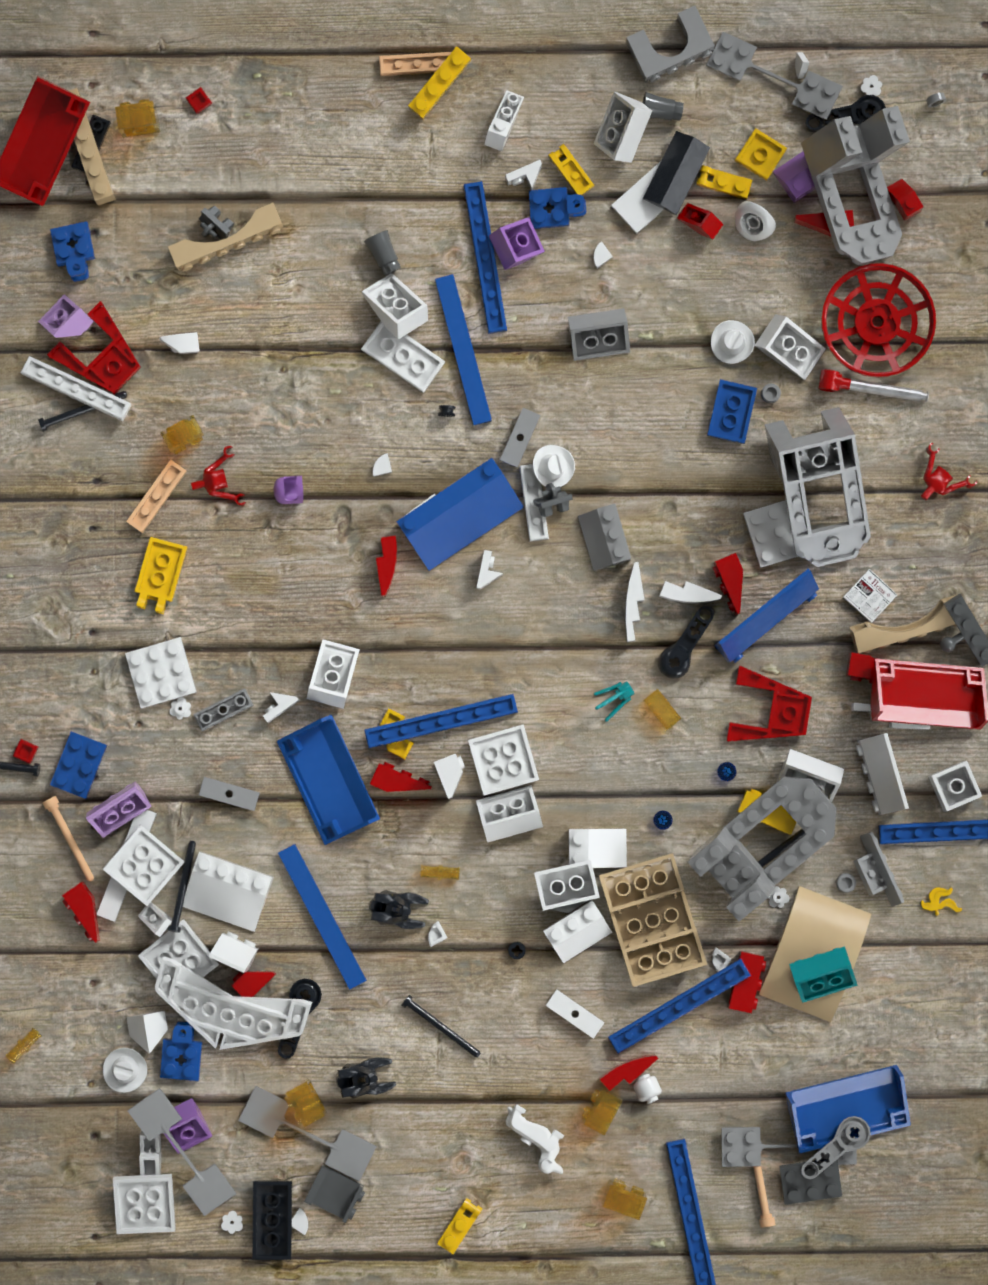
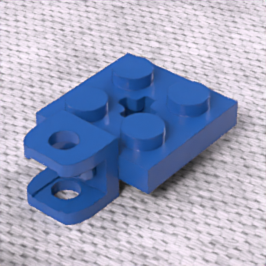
M567 187L529 190L530 217L534 229L570 226L569 217H581L587 213L584 197L579 194L568 195ZM549 203L551 204V206H554V209L551 210V213H548L547 210H544V207H546Z
M88 222L50 229L57 266L66 265L67 271L74 282L88 279L89 270L86 261L95 259ZM71 240L78 241L74 248L68 245Z
M178 1021L173 1029L172 1039H163L160 1078L199 1081L202 1042L193 1041L194 1028L188 1022ZM180 1055H183V1058L187 1060L183 1064H179L176 1061V1058H179Z

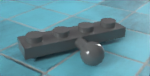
M958 594L945 602L944 606L960 633L952 638H943L940 642V647L944 652H951L955 649L957 643L965 639L977 661L983 667L988 664V639L962 595Z

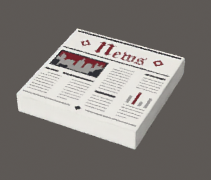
M869 569L843 598L872 623L893 601L897 594Z

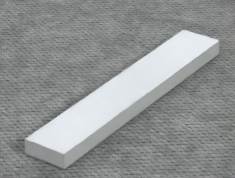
M30 356L21 371L22 375L120 421H124L131 407V403Z
M146 810L136 816L132 821L126 840L139 825H142L150 832L157 813ZM112 877L97 915L115 922L127 889Z

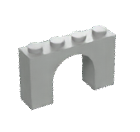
M696 6L678 13L677 20L685 34L687 46L676 56L665 57L658 54L653 49L644 29L626 38V44L645 83L648 81L651 83L661 78V75L665 73L668 75L678 70V67L685 65V67L695 62V59L702 57V59L706 58L714 51L715 45Z

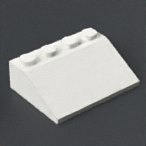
M888 733L859 740V745H856L858 755L862 756L864 761L861 766L864 775H868L869 782H867L869 793H873L875 799L872 801L874 811H878L879 815L908 809L909 806Z
M199 852L187 887L183 907L255 932L274 877L204 852Z

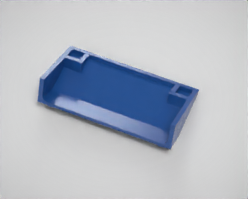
M491 458L396 522L430 571L523 509L524 506L498 465Z
M808 568L714 645L728 663L739 661L743 657V651L805 600L810 602L817 596L815 592L819 588L810 569Z
M332 715L321 718L277 740L324 845L380 820Z
M897 1065L785 1092L799 1154L823 1148L835 1137L839 1125L848 1117L856 1116L865 1120L870 1127L871 1135L911 1126L904 1075ZM852 1127L850 1129V1137L853 1138L855 1136V1138H858L857 1133L859 1130Z

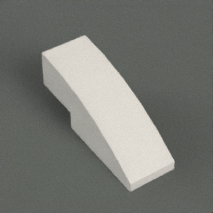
M665 581L659 597L675 602L697 604L718 601L722 595L687 581L683 588Z
M141 1130L140 1175H161V1134L149 1141Z

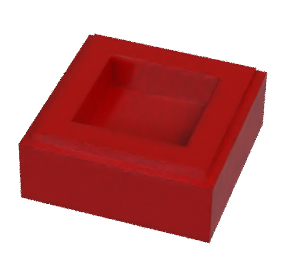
M201 87L185 97L196 114L212 104Z
M20 739L13 757L31 764L39 746Z

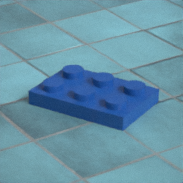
M720 379L707 436L745 444L757 388Z
M71 731L50 785L87 799L108 745Z

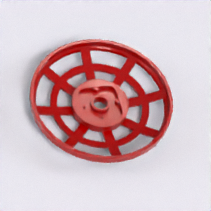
M874 263L859 266L847 272L832 286L822 308L821 326L824 340L830 352L843 366L863 376L875 378L890 377L910 369L926 354L935 335L936 311L928 290L912 273L895 265ZM881 270L892 272L896 275L891 284L883 282L867 283L864 272ZM857 275L859 287L850 292L844 301L834 297L835 292L844 282ZM903 277L918 289L924 301L913 304L908 295L898 288ZM880 288L888 291L884 299H873L870 289ZM863 293L865 303L859 309L849 305V302L857 294ZM894 294L903 299L907 305L906 308L898 310L891 303ZM830 303L840 308L838 313L839 332L828 334L827 312ZM925 308L929 312V330L926 339L915 335L918 325L916 312ZM847 312L855 316V326L844 330L843 319L844 313ZM907 315H911L910 333L900 329L901 318ZM880 317L883 321L882 326H874L872 323L873 318ZM858 334L864 341L861 349L855 348L847 337ZM895 336L906 339V342L894 352L892 351L889 342ZM842 339L846 347L857 355L854 365L848 363L838 354L832 344L833 341ZM912 342L923 346L910 362L899 367L895 357L902 354ZM871 344L882 345L885 355L874 356L867 354ZM864 359L875 362L888 360L892 370L887 372H870L860 368Z

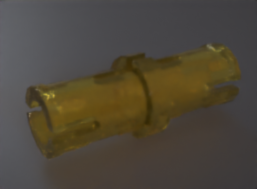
M421 865L420 878L459 880L460 867Z
M32 1028L22 1040L19 1039L17 1041V1045L5 1056L10 1062L15 1064L25 1052L31 1050L30 1047L42 1035L35 1028Z

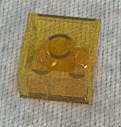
M143 99L136 104L125 102L115 107L118 129L123 138L161 132L158 112L153 101Z
M309 1078L288 1089L286 1092L285 1100L290 1108L294 1107L296 1111L294 1116L299 1125L303 1124L306 1127L326 1115L327 1111Z
M600 1086L599 1090H594L590 1098L592 1104L590 1107L586 1106L581 1117L585 1126L605 1136L623 1100L620 1096Z
M614 1179V1181L609 1180L601 1203L604 1208L640 1220L647 1196L643 1191L644 1189L634 1185L630 1188L626 1186L625 1182Z

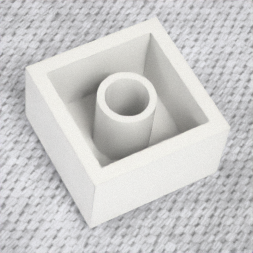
M967 761L960 762L928 776L943 812L982 797Z

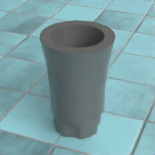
M645 92L642 103L652 110L650 118L670 121L672 119L681 120L684 103Z
M388 230L373 235L364 241L384 276L401 268Z

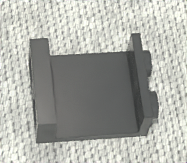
M322 1165L304 1202L309 1205L314 1204L342 1218V1221L346 1223L347 1219L352 1220L357 1210L353 1207L357 1201L361 1202L365 1194L363 1191L364 1185Z

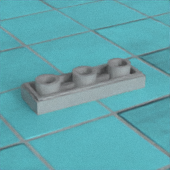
M525 408L522 409L500 461L518 468L540 418L539 414ZM522 435L524 437L523 441H518L517 436Z
M244 688L193 715L203 732L254 705ZM223 706L227 708L225 713L220 712V708Z
M204 777L199 796L255 811L260 792ZM229 790L233 792V796L230 798L226 795Z

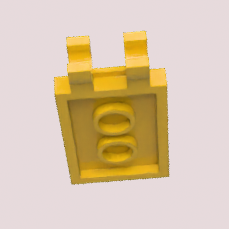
M150 537L135 588V593L140 594L136 604L138 608L145 610L147 600L157 601L156 613L164 615L166 602L173 601L188 549L187 546Z

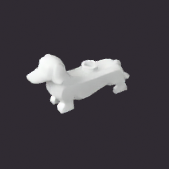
M516 1104L513 1109L509 1106L507 1108L509 1114L506 1119V1125L522 1136L521 1141L529 1146L533 1143L541 1150V1157L538 1162L539 1169L546 1174L551 1172L563 1174V1168L554 1159L560 1150L558 1141L564 1135L557 1130H554L551 1134L544 1126L527 1121L521 1116L526 1110Z

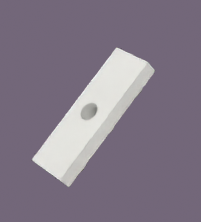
M557 989L546 1004L551 1010L593 1039L604 1024L602 1020ZM577 1010L579 1015L573 1017L571 1015L572 1011Z

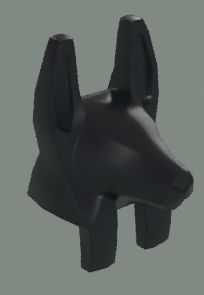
M384 890L380 893H375L374 898L369 904V909L372 913L371 920L377 921L380 925H395L402 929L425 927V922L409 918L411 914L410 904H428L429 900L410 892L396 893Z
M381 1057L369 1058L361 1063H347L341 1070H337L336 1084L341 1089L342 1098L351 1097L354 1099L365 1094L378 1095L396 1086L395 1081L378 1083L375 1070L392 1064V1059Z

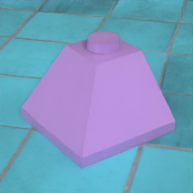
M63 295L38 322L55 338L79 336L87 331L94 321L66 295Z

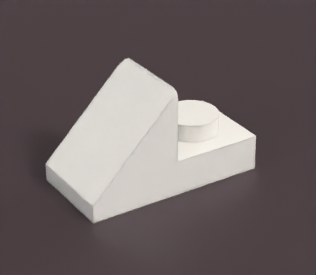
M541 160L506 174L505 180L508 186L511 184L513 186L519 185L526 178L530 189L533 190L541 169Z
M484 550L477 589L481 590L503 575V573L489 570V567L493 568L495 557L491 556L492 551Z
M270 692L278 705L275 707L273 704L265 710L266 714L263 717L269 723L300 700L295 696Z
M152 902L145 906L138 915L152 932L161 937L172 922V918Z

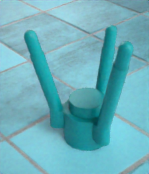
M627 681L623 684L619 682L614 686L594 693L597 696L615 690V695L595 707L596 710L617 698L620 701L623 700L605 718L606 722L627 702L632 700L631 696L635 693Z

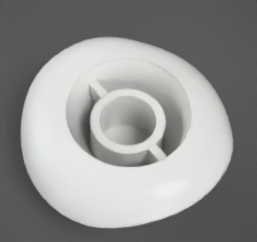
M744 201L738 206L735 213V225L741 236L750 241H759L772 235L776 228V223L766 209L750 201Z
M724 321L712 333V351L722 362L728 364L739 363L749 357L754 349L755 339L752 331L739 321Z
M547 445L536 452L533 460V471L536 478L545 487L549 483H552L555 487H562L572 478L575 471V461L571 453L565 448L557 445Z
M116 1049L105 1059L103 1065L104 1079L107 1085L117 1092H131L141 1086L147 1076L146 1061L141 1054L133 1049Z

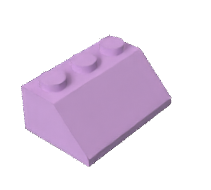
M135 781L87 812L86 819L104 838L152 806L144 791Z

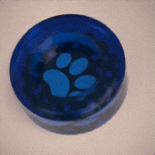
M730 762L721 763L717 768V775L723 781H731L736 776V767Z
M658 811L653 817V823L658 829L665 830L672 825V815L667 811Z

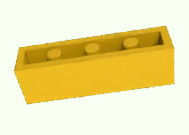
M456 46L408 107L424 120L468 66L471 58Z

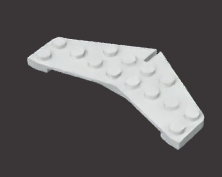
M167 957L162 959L155 984L156 992L214 1048L218 1045L220 1034H224L220 1050L300 1036L304 1031L312 1002L303 999L232 996L182 964Z

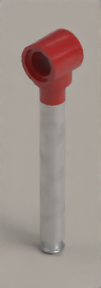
M823 369L820 374L818 389L821 391L837 392L840 389L919 402L921 400L927 402L929 398L928 391L923 393L922 390L844 378L840 372Z

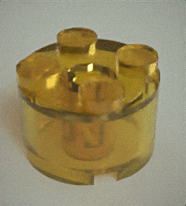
M194 415L189 416L190 421L183 419L166 429L167 433L164 431L160 432L170 453L179 454L187 450L186 445L191 443L193 446L203 441L202 436H204V433Z

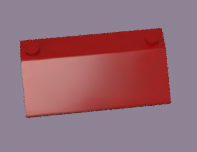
M37 75L0 158V187L44 206L90 105V101Z
M875 658L870 701L872 721L981 730L988 723V701L984 668Z

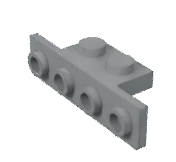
M873 832L861 835L860 838L867 854L853 862L868 895L872 896L884 890L891 906L904 903L902 892L895 882L894 875L889 869L886 857L878 845L877 838Z

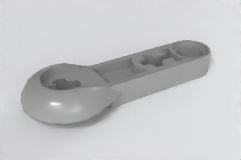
M856 1116L844 1119L839 1125L835 1137L801 1166L802 1176L806 1179H814L845 1152L864 1147L871 1135L867 1122ZM852 1127L859 1130L857 1133L858 1138H855V1136L853 1138L850 1137L849 1134H851L850 1129ZM821 1153L824 1155L828 1153L829 1162H822L820 1164L822 1169L819 1170L817 1164L812 1162V1160L815 1158L816 1162H818L822 1158ZM807 1165L814 1166L815 1174L813 1176L805 1174L804 1169Z

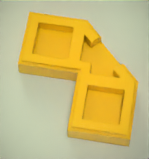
M388 708L380 726L402 721L405 719V716ZM406 739L386 744L389 752L405 760L414 743Z

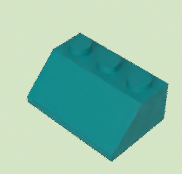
M845 946L789 964L802 1003L858 986Z

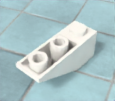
M506 90L488 129L484 145L499 151L503 150L523 102V96Z

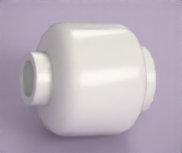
M646 1074L635 1079L636 1083L633 1085L639 1101H647L650 1104L658 1100L657 1096L661 1094L662 1089L655 1076Z

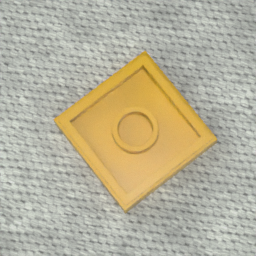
M755 128L736 157L735 162L767 181L786 152L787 147Z

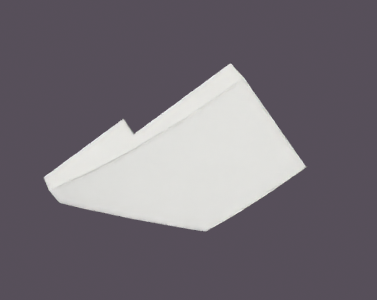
M197 332L168 335L159 338L175 354L177 352L179 354L198 353L200 351Z

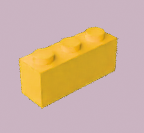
M754 789L745 791L737 812L741 813L762 793ZM782 805L761 821V823L788 835L792 834L797 823Z

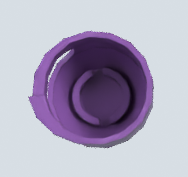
M302 475L280 477L275 481L274 496L277 502L280 504L303 503Z

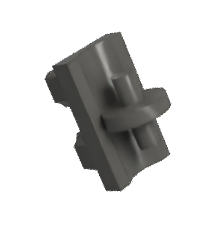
M216 206L208 210L204 208L199 217V220L202 222L200 227L204 229L202 236L205 238L210 235L213 239L217 236L221 240L228 238L234 223L229 218L220 222L217 218L221 215V212Z
M552 483L546 485V490L542 491L543 497L534 499L533 502L535 506L539 507L541 516L548 517L553 514V505H556L559 512L568 511L569 501L573 500L572 494L561 491L560 486L555 487Z

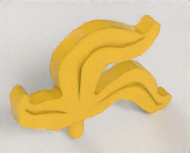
M940 887L932 889L929 893L930 903H924L921 900V907L929 911H935L936 916L939 915L938 910L943 909L945 906L950 907L955 912L962 911V908H958L956 903L950 898L944 899L939 903L941 896H948L952 893L953 889L951 887L949 890Z

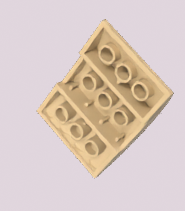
M673 853L599 875L633 987L707 965Z
M799 886L776 951L770 961L758 994L831 1022L845 990L802 1003L789 964L845 946L852 969H854L871 914Z

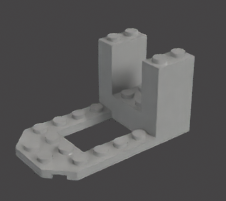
M898 106L882 109L856 126L853 125L851 116L834 119L801 142L835 249L841 255L845 254L850 257L852 262L857 265L890 258L893 256L902 236V231L879 165L880 161L910 142ZM860 169L877 221L850 227L832 174Z
M839 407L820 411L824 431L792 438L783 420L765 424L770 459L784 487L794 551L797 556L805 558L817 567L854 559L862 545L871 538L855 434ZM840 474L848 521L811 530L804 482Z
M784 776L701 845L689 859L688 863L700 877L709 870L732 897L726 906L727 909L738 921H741L769 898L776 884L835 836L837 808L812 779ZM782 805L806 834L763 869L739 839Z

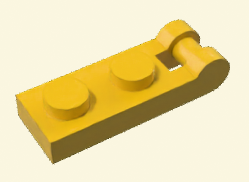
M564 144L559 146L556 152L552 151L548 154L552 163L557 167L576 194L583 195L594 187L593 182ZM564 155L566 159L561 162L559 158Z
M701 166V175L697 179L696 185L747 200L752 184L751 179L712 169L708 166ZM708 175L714 177L713 182L707 180Z
M466 1198L437 1244L454 1254L483 1208L479 1205H473L471 1200ZM466 1209L472 1213L470 1217L464 1214Z

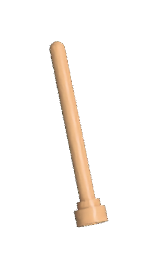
M54 796L44 801L42 804L45 810L48 809L54 816L86 879L93 881L94 876L58 809L59 801L57 797Z
M753 1166L762 1215H760L761 1219H759L760 1227L776 1225L775 1218L772 1217V1213H769L761 1166Z

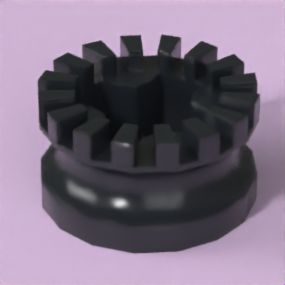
M439 405L441 411L438 413V416L446 417L447 415V417H455V413H453L456 409L455 406Z
M513 942L508 948L510 957L516 960L523 958L526 952L525 946L521 942ZM516 945H519V948L523 950L518 956H515L514 952L511 951Z

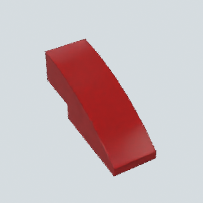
M396 535L381 538L383 557L376 558L382 597H386L395 575L397 564Z
M653 1054L630 1059L610 1069L599 1079L611 1091L623 1079L631 1084L659 1058Z

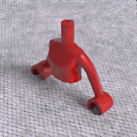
M933 443L927 446L926 452L930 456L923 477L928 486L921 495L924 500H927L933 492L946 495L964 486L972 488L977 484V480L973 484L969 483L968 479L971 477L969 475L964 481L947 487L949 482L953 480V477L946 470L938 466L931 473L935 454L940 449L932 451L931 446Z
M226 446L223 450L224 454L204 469L203 480L191 483L192 490L204 487L211 496L233 500L239 506H244L246 502H238V498L245 496L244 494L236 496L217 491L222 488H228L224 469L213 470L218 468L227 458L235 456V454H226L228 449L233 448L232 446Z

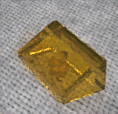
M658 689L643 700L666 731L682 719Z

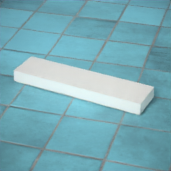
M533 464L521 465L519 467L530 542L547 540L549 537L546 517L541 516L539 507L535 506L533 502L534 499L543 497L541 483L534 474Z

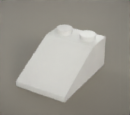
M392 273L362 291V295L384 326L397 339H400L428 321L427 304Z
M775 314L754 345L768 357L803 380L807 378L826 349L789 318Z
M322 640L306 699L344 709L360 649Z
M569 829V865L591 860L593 868L627 867L626 829Z
M229 931L227 934L222 933L208 957L245 973L250 969L257 954L258 948L255 947L256 944L247 939L244 942L238 940V935Z

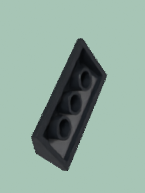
M676 131L643 199L677 216L710 147L693 136Z
M253 1181L252 1260H291L292 1181Z

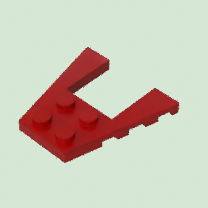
M100 301L87 315L113 341L87 367L61 342L47 356L115 395L141 366L104 304Z
M739 665L736 685L774 691L768 728L730 722L727 742L806 735L812 697Z

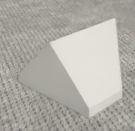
M165 1011L127 1017L129 1036L150 1054L168 1030Z

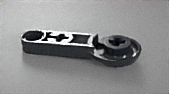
M865 95L852 105L832 109L827 119L830 118L831 114L834 117H838V119L851 116L853 124H861L880 110L885 109L886 106L878 96ZM868 106H872L871 109L873 107L875 109L872 115H868L869 112H865ZM813 114L807 117L805 124L810 132H817L824 127L822 118ZM816 118L820 124L818 127L812 128L809 125V120ZM825 121V125L829 124L832 121Z
M700 607L679 640L660 654L658 667L664 676L678 679L688 672L692 650L714 617V611L711 607ZM707 609L710 611L711 616L708 620H703L700 617L701 610ZM697 618L706 625L705 627L700 625L698 628L700 634L693 636L691 635L690 627L694 628L698 622L694 621ZM670 658H677L679 666L672 668L670 666L671 663H669Z
M304 978L292 985L289 999H302L303 996L300 992L308 990V994L311 997L310 999L307 997L306 1000L312 1002L310 1014L320 1003L322 993L315 981ZM301 1035L292 1038V1041H296L295 1044L288 1040H280L278 1046L280 1057L289 1059L294 1055ZM285 1044L292 1047V1053L289 1055H285L281 1051L282 1046Z

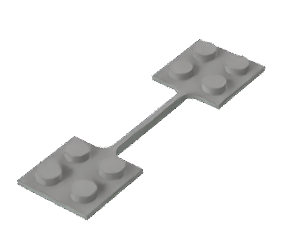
M722 32L706 66L741 81L748 68L758 70L797 88L798 93L792 105L827 120L841 92L842 85L809 70L801 84L793 83L754 65L751 59L757 49L756 46Z
M255 1086L238 1121L272 1138L279 1125L286 1124L329 1146L331 1152L325 1164L360 1181L377 1146L344 1129L341 1130L336 1142L329 1143L287 1122L284 1115L290 1102Z
M160 1088L127 1110L149 1141L162 1133L167 1134L195 1172V1176L182 1186L204 1216L236 1195L235 1190L215 1163L204 1171H198L171 1135L170 1127L182 1120V1118Z
M721 1127L722 1167L761 1166V1151L764 1148L797 1147V1144H762L760 1140V1127ZM857 1150L845 1152L838 1158V1165L857 1164ZM823 1153L820 1154L822 1157L821 1159H827L829 1157L828 1153L825 1155Z

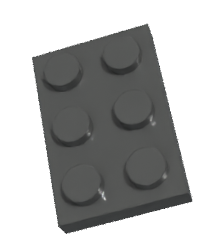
M827 1158V1159H820L818 1162H816V1160H814V1161H812V1162H814L815 1164H817V1166H818V1168H819V1170H820V1169H822V1167L820 1166V1164H821L822 1162H824V1161H825L826 1163H828L829 1160H828V1158ZM838 1159L814 1179H806L802 1176L801 1166L805 1162L779 1166L785 1205L842 1197ZM807 1165L804 1172L807 1176H813L815 1168L812 1165Z

